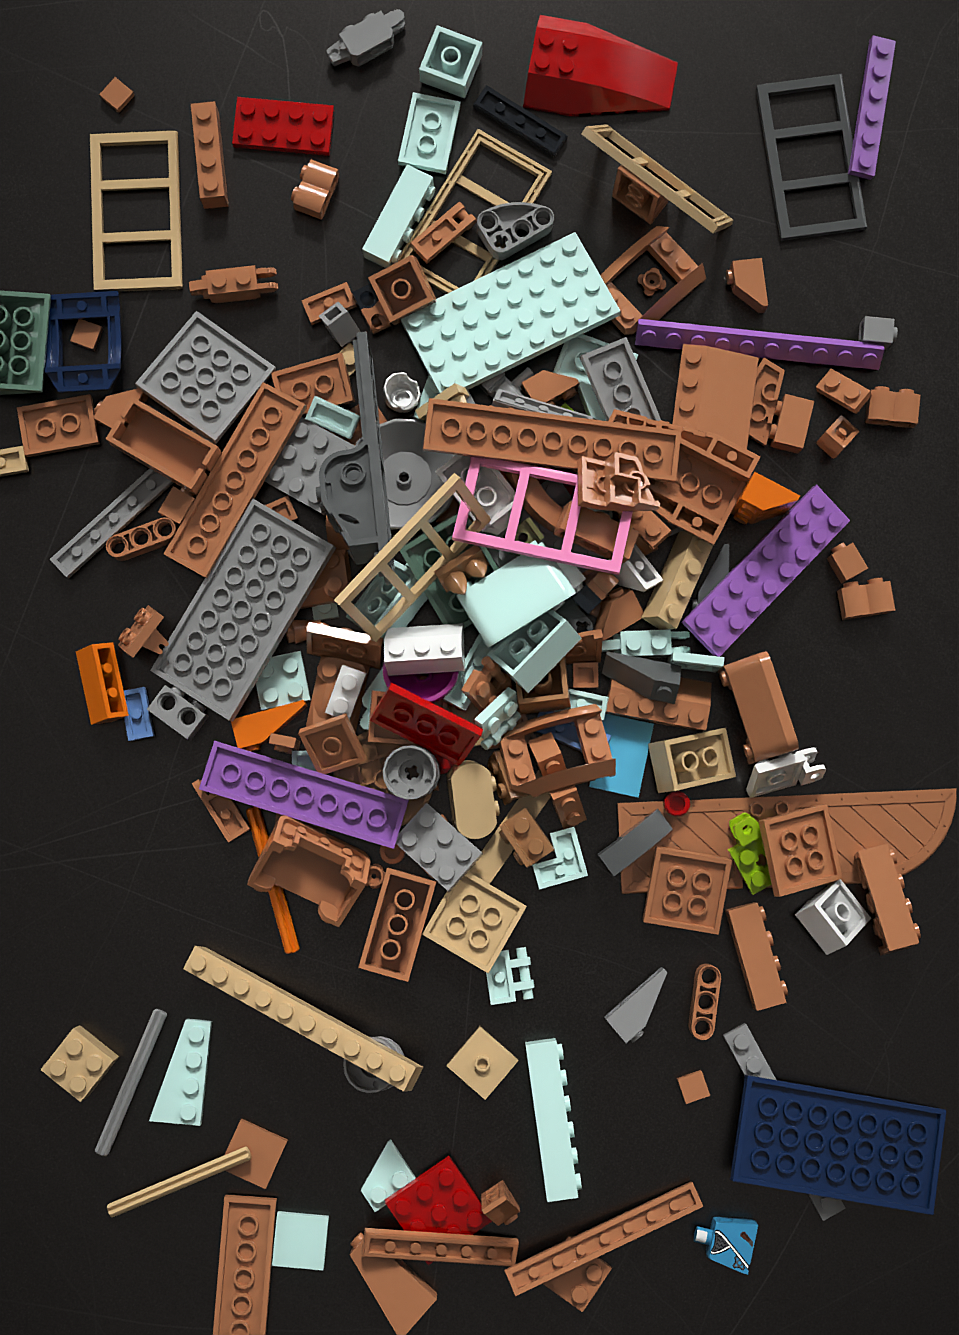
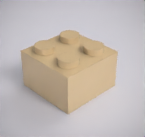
M79 1025L71 1030L41 1068V1071L82 1102L88 1098L119 1056Z

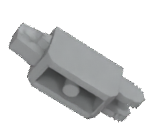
M396 9L383 15L382 11L376 14L371 13L358 24L345 27L339 34L340 40L326 50L333 66L349 60L352 65L361 66L393 48L394 35L400 33L405 27L404 12Z

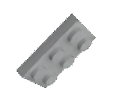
M427 803L400 831L396 844L448 892L455 887L483 855L477 847Z

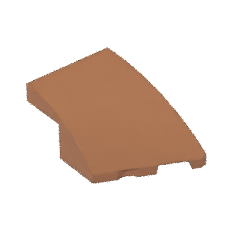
M614 452L606 461L581 456L577 461L578 506L631 512L652 511L660 508L659 501H655L649 489L651 484L643 473L638 457Z

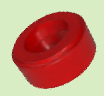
M673 791L665 797L664 808L672 816H682L689 810L690 800L685 793Z

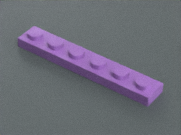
M874 35L869 40L848 171L849 175L870 180L875 176L896 43L894 40Z

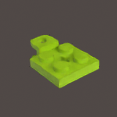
M744 812L729 821L730 831L738 844L729 848L728 852L749 891L754 895L772 885L768 864L764 866L756 864L759 861L758 856L760 854L766 857L759 823L748 813Z

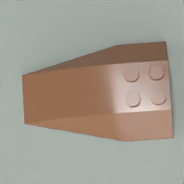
M614 409L608 422L681 431L676 482L649 480L651 494L654 500H658L660 503V508L655 511L669 523L714 546L760 456L716 433L694 430L695 428L681 427L669 424L666 421H656L645 416Z

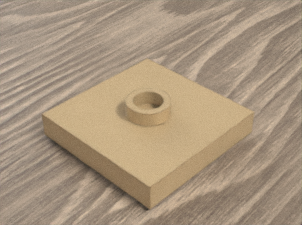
M479 1026L449 1061L447 1067L486 1100L519 1060Z

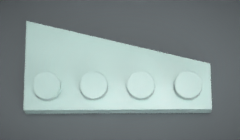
M185 1020L149 1121L196 1126L202 1124L212 1021Z

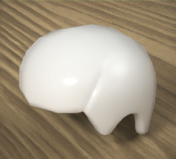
M404 372L393 373L386 379L383 387V398L389 408L399 413H406L412 411L418 405L421 393L417 381L410 379L407 373Z

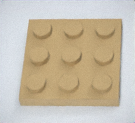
M467 872L450 892L447 891L422 935L489 973L527 906Z

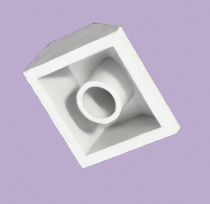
M841 879L834 881L807 901L795 914L826 955L847 946L871 919Z

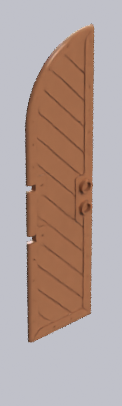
M957 788L690 800V808L682 816L670 815L664 808V801L617 803L619 836L657 808L673 828L653 847L620 872L621 894L648 892L656 846L732 859L728 849L738 843L729 828V821L746 812L758 822L820 804H827L843 878L841 880L844 884H862L854 855L858 851L888 844L889 849L894 850L897 864H894L897 874L903 876L923 864L941 845L954 816ZM760 854L758 856L759 861L756 864L764 866L767 864L766 857ZM732 859L727 889H743L742 880L744 879ZM829 882V883L822 884V885H830V884L833 883V882Z

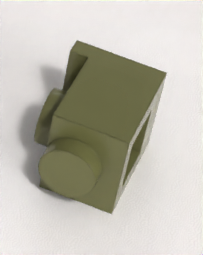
M530 517L518 524L515 541H519L518 535L520 533H524L527 537L524 543L530 544L535 540L539 542L544 538Z

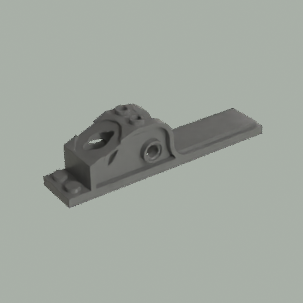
M367 331L357 332V340H353L363 441L355 448L337 451L328 456L320 467V487H316L317 501L320 502L321 512H326L336 533H340L349 548L348 553L356 565L369 563L392 539L373 355ZM393 557L387 564L395 572ZM379 572V577H384L386 585H391L386 577Z

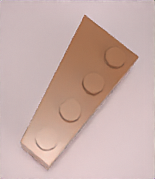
M888 844L858 851L854 857L862 887L869 890V894H866L868 910L872 914L875 913L874 933L882 939L883 946L878 947L880 955L909 949L919 944L918 939L921 938L920 930L916 923L913 924L910 915L913 913L910 900L908 898L905 899L902 890L905 888L902 875L897 874L894 865L897 864L894 850L889 849Z

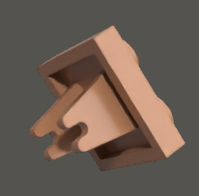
M149 605L146 609L141 608L134 617L136 622L130 629L126 628L119 636L118 640H120L118 646L131 657H134L141 647L162 654L163 651L159 648V645L168 646L169 643L156 627L164 617Z

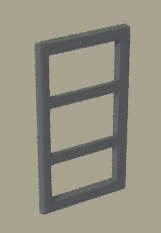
M842 74L757 85L756 94L780 241L867 229L859 177L848 174L853 138ZM833 88L839 121L774 130L769 96ZM841 132L847 173L782 181L776 140ZM849 183L855 219L790 228L785 191Z

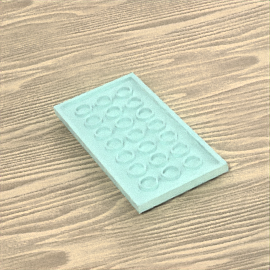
M574 232L436 299L437 302L402 318L401 323L440 394L454 383L465 387L466 390L471 389L620 316L621 311L579 237Z

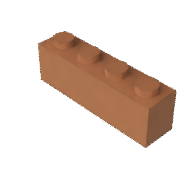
M215 101L191 104L200 200L204 209L227 207L228 196L219 111Z
M752 902L725 910L753 1009L759 1011L787 1003L785 996L788 995V990L784 980L780 981L778 975L781 966L777 955L773 956L770 946H773L774 942L770 931L765 930L763 922L767 921L763 906L759 907L757 902Z

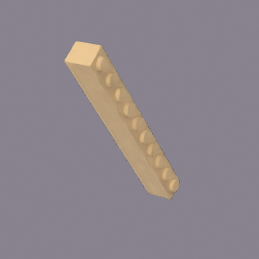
M195 946L183 968L404 1092L412 1091L423 1069V1066L206 947Z

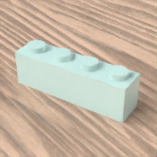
M408 164L406 165L362 248L364 258L384 268L398 262L402 255L400 249L404 242H409L413 234V229L411 228L415 221L419 222L425 210L423 206L426 200L430 201L434 195L436 188L434 187L432 176Z

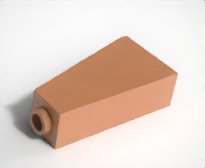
M360 1232L350 1244L353 1247L350 1256L397 1335H406L437 1300V1292L401 1259L362 1257L361 1250L364 1235Z

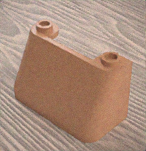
M284 815L277 821L249 876L247 885L259 892L270 891L274 884L318 904V914L321 919L328 924L340 927L367 883L370 858L361 849L302 821Z

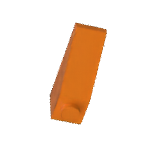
M301 700L235 718L233 722L231 721L237 747L250 752L260 750V745L266 744L269 741L271 733L277 734L307 707L306 701Z

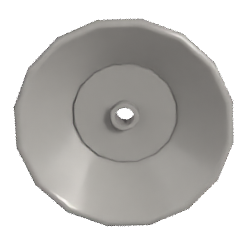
M393 419L380 424L391 529L401 530L443 484L435 471L455 456L453 454L423 451L426 423L419 420ZM362 437L357 441L355 446H358L363 441ZM402 475L409 476L406 482L400 481ZM453 495L428 520L429 523L435 521L449 508L454 498Z

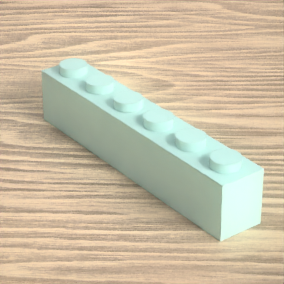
M555 1038L525 1042L547 1202L578 1198L577 1190H581L582 1185L580 1173L575 1174L574 1164L578 1163L576 1147L571 1148L570 1138L575 1137L573 1122L567 1121L566 1112L571 1111L569 1095L564 1096L563 1086L567 1085L566 1071L560 1070L559 1060L564 1059L562 1044H557Z

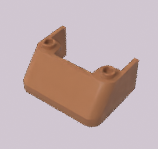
M767 651L720 668L718 673L724 687L728 686L732 690L748 737L746 739L747 744L743 745L748 764L798 750V740Z

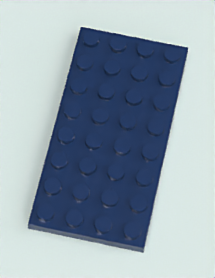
M745 1075L730 1180L933 1215L946 1110Z

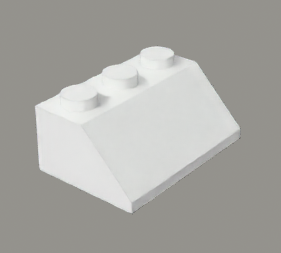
M464 624L389 628L384 638V663L388 676L465 671Z

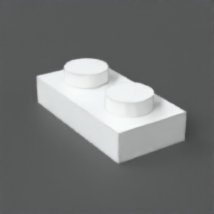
M342 665L325 713L335 717L346 713L350 721L367 673Z

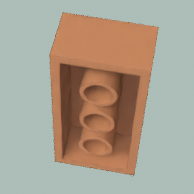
M389 867L386 869L358 968L406 982L409 981L437 881Z

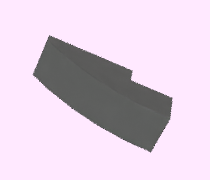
M657 808L619 836L616 841L599 852L598 856L612 875L615 876L653 847L673 828Z

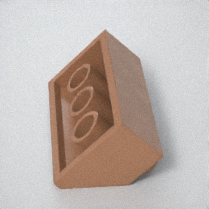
M680 677L675 704L648 699L610 679L605 713L704 732L707 729L711 706L712 683Z

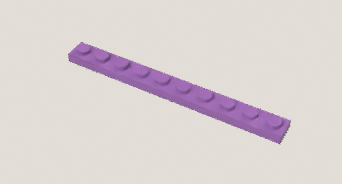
M638 319L635 345L682 350L683 344L701 345L758 358L879 370L885 350L884 344L647 319Z

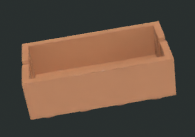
M131 397L120 414L122 419L129 424L126 428L122 422L117 420L107 435L106 440L114 448L197 496L208 478L205 473L206 470L212 471L222 453L215 444L136 398Z

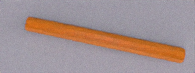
M254 806L248 808L246 814L257 854L260 857L269 837L261 809ZM274 884L268 893L285 953L291 954L299 951L300 948L283 888Z

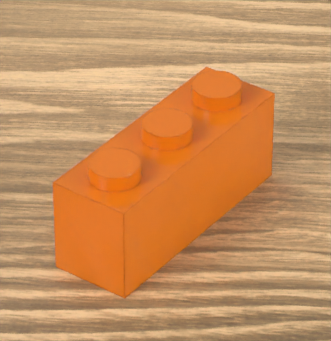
M113 642L91 644L76 651L91 725L113 722L129 716Z

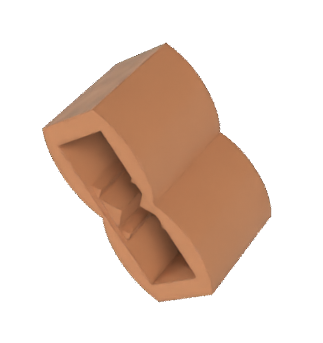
M311 159L308 166L304 165L301 170L300 179H302L299 187L294 188L291 201H293L294 210L322 220L337 185L339 171L336 168Z
M878 386L874 390H870L872 396L867 401L865 423L914 428L918 424L920 395L915 394L914 390L900 389L899 392L889 391L890 388Z
M882 578L867 580L868 584L859 585L858 581L844 583V588L837 591L842 620L887 614L895 611L890 581L883 582Z

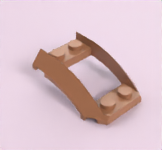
M656 226L600 275L621 311V315L611 321L624 335L634 334L637 331L638 319L659 321L670 309L692 292L695 287L706 280L703 263L698 266L667 233L669 227ZM648 251L676 280L677 284L642 315L615 287L612 281L640 255Z
M596 704L566 709L527 720L509 730L499 742V747L510 790L518 793L523 792L535 798L564 787L594 781L598 778L614 777L616 775V758L613 759L600 716L602 710ZM574 722L586 765L569 768L536 779L524 735Z

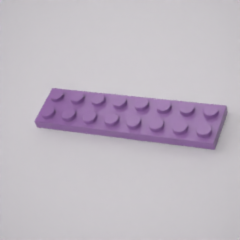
M818 485L813 486L682 621L683 625L713 656L720 657L850 520Z
M217 741L213 743L199 790L392 849L395 848L409 800Z

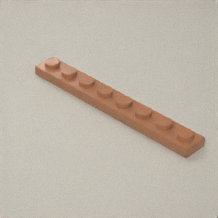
M693 1182L686 1183L505 1269V1274L514 1295L517 1296L703 1207V1204Z

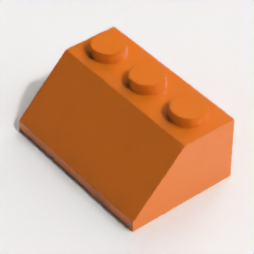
M754 472L744 486L730 514L734 515L733 518L742 524H747V522L749 524L758 523L784 515L798 501L800 495Z

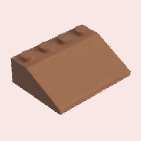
M683 344L672 424L695 428L694 430L716 433L747 449L759 358L710 346Z

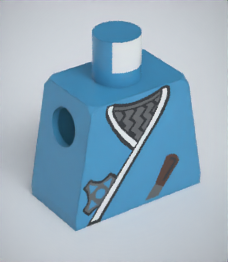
M713 1217L710 1229L696 1226L694 1242L707 1245L706 1255L709 1259L748 1275L758 1224L753 1219Z

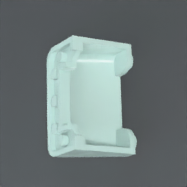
M536 540L530 543L546 547L543 542L538 544ZM520 555L477 583L467 582L465 595L458 594L456 597L489 648L568 599L576 592L556 562Z

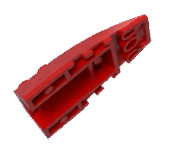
M540 15L529 65L523 108L566 116H579V114L583 113L599 115L601 112H615L616 114L637 110V112L670 110L678 62L588 23Z

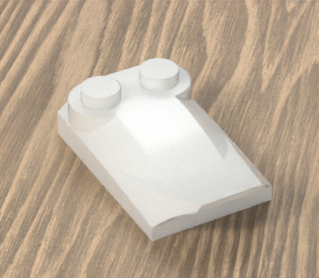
M455 455L436 470L435 473L442 484L454 473L465 483L471 461L470 457ZM480 467L474 497L491 519L481 531L497 536L508 527L516 492L499 470ZM455 492L453 496L460 504L461 498ZM470 512V513H469L470 518H471L473 521H475L476 518H475V517L473 516V514Z

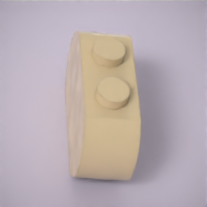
M464 760L461 765H453L446 776L452 824L463 836L471 839H480L489 835L494 830L497 824L496 816L500 814L498 801H494L493 791H496L497 788L494 776H491L490 771L481 764L471 760Z

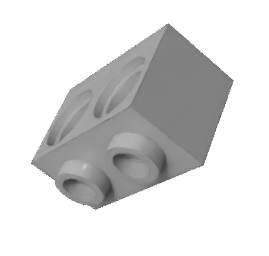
M164 685L147 710L186 739L192 740L209 717L204 713L206 708L196 700L190 703L183 698L186 693L173 686L170 688ZM168 697L175 699V706L171 710L164 708V701ZM190 711L194 712L196 716L194 723L186 725L184 722L185 714Z

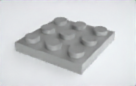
M301 417L265 482L325 515L326 512H321L320 502L317 501L316 487H320V467L331 454L341 450L352 449L356 446Z

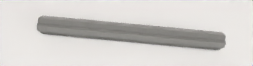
M155 1009L150 1017L97 1143L95 1152L99 1155L107 1156L112 1148L167 1017V1013L160 1009Z

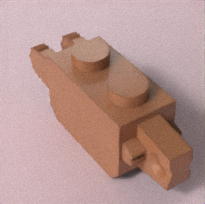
M255 265L208 270L206 275L201 276L202 280L190 281L189 289L192 296L203 295L204 299H210L213 303L257 299L260 297V293L277 291L278 284L275 282L259 283L260 278L273 277L277 272L274 267L256 269Z

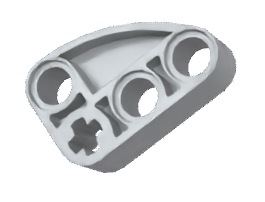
M511 202L500 204L479 214L477 218V233L491 256L497 260H504L548 235L553 228L554 214L550 208L534 203ZM543 217L546 218L549 221V223L546 225H541L536 220L538 218ZM490 221L494 224V227L486 229L482 226V223ZM517 230H525L528 235L519 237L515 232ZM496 243L505 244V248L501 249L500 246L497 248Z

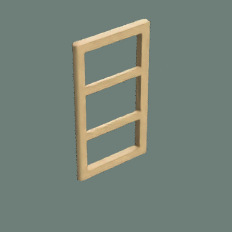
M607 124L586 126L581 133L713 234L733 224L731 217ZM605 138L611 139L635 158L631 159ZM643 167H648L678 191L675 192ZM689 198L690 200H692L694 203H696L698 206H700L702 209H704L706 212L712 215L715 219H711L710 217H708L706 214H704L702 211H700L697 207H695L686 199Z
M477 129L413 232L409 242L402 250V255L398 262L414 253L410 243L435 222L436 215L456 184L493 206L509 203L462 176L480 144L537 177L522 202L535 203L551 177L552 171L482 130ZM459 236L452 242L485 261L475 280L491 273L499 262L488 251L462 236ZM500 242L496 244L497 248L499 246L501 249L505 248V244L501 245ZM421 266L431 286L445 294L458 289L457 286Z
M153 131L90 134L94 291L121 292L182 289L178 132ZM168 144L169 178L102 180V146ZM169 188L170 230L104 233L103 191ZM171 241L172 277L105 280L104 243Z
M455 473L334 599L370 636L372 641L377 642L437 578L434 571L457 557L468 545V543L455 541L450 547L447 546L428 522L438 509L456 492L476 518L466 529L467 531L479 533L491 521L490 516L485 512L462 479ZM421 529L442 556L409 589L387 563ZM381 572L403 597L374 626L351 601Z

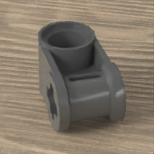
M570 597L564 600L565 603L555 611L567 620L576 632L578 625L581 627L586 625V631L593 630L591 620Z

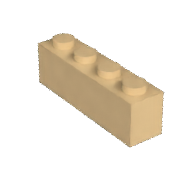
M684 530L678 533L660 574L663 581L655 586L641 617L659 630L677 629L713 545Z

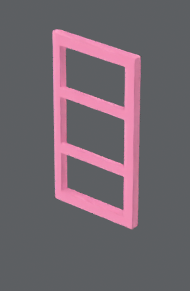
M470 457L471 461L465 485L473 496L480 467L520 474L505 538L467 531L466 525L470 510L461 500L452 536L453 541L619 575L633 512L622 511L611 561L572 553L571 549L581 506H578L577 474L519 462ZM529 476L576 486L561 550L515 541Z

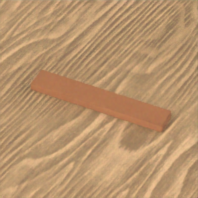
M365 1228L361 1254L362 1257L513 1266L516 1263L519 1241L517 1238Z

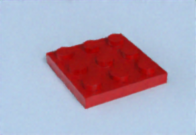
M447 1156L405 1187L385 1199V1204L404 1231L473 1235L492 1222L483 1213L481 1201L450 1156ZM425 1261V1262L427 1263V1265H430V1264L433 1263L434 1261Z

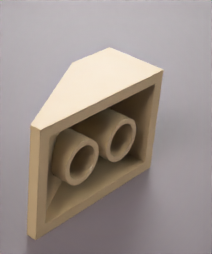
M726 728L648 744L658 793L677 791L736 777Z

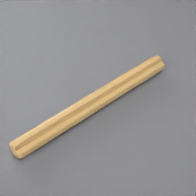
M243 1147L109 1203L107 1205L110 1217H115L247 1162L251 1159V1153L248 1147Z

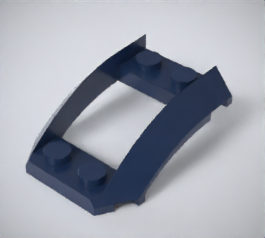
M119 291L51 295L45 373L51 379L58 392L109 390L121 369ZM107 318L108 364L63 366L62 320Z

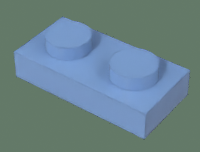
M146 687L125 690L124 695L129 716L124 717L128 741L155 737L151 712L147 710L149 701Z

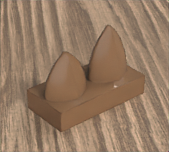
M474 545L435 570L434 573L446 593L451 591L456 594L465 595L467 589L466 580L472 576L484 578L489 564L479 546Z

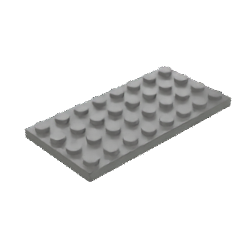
M252 499L208 578L204 579L168 640L169 645L163 648V653L159 655L150 671L233 722L336 547L257 500Z

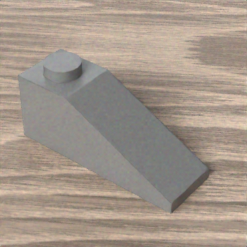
M660 967L604 1017L625 1043L629 1040L633 1043L643 1035L642 1029L647 1024L667 975L664 968Z

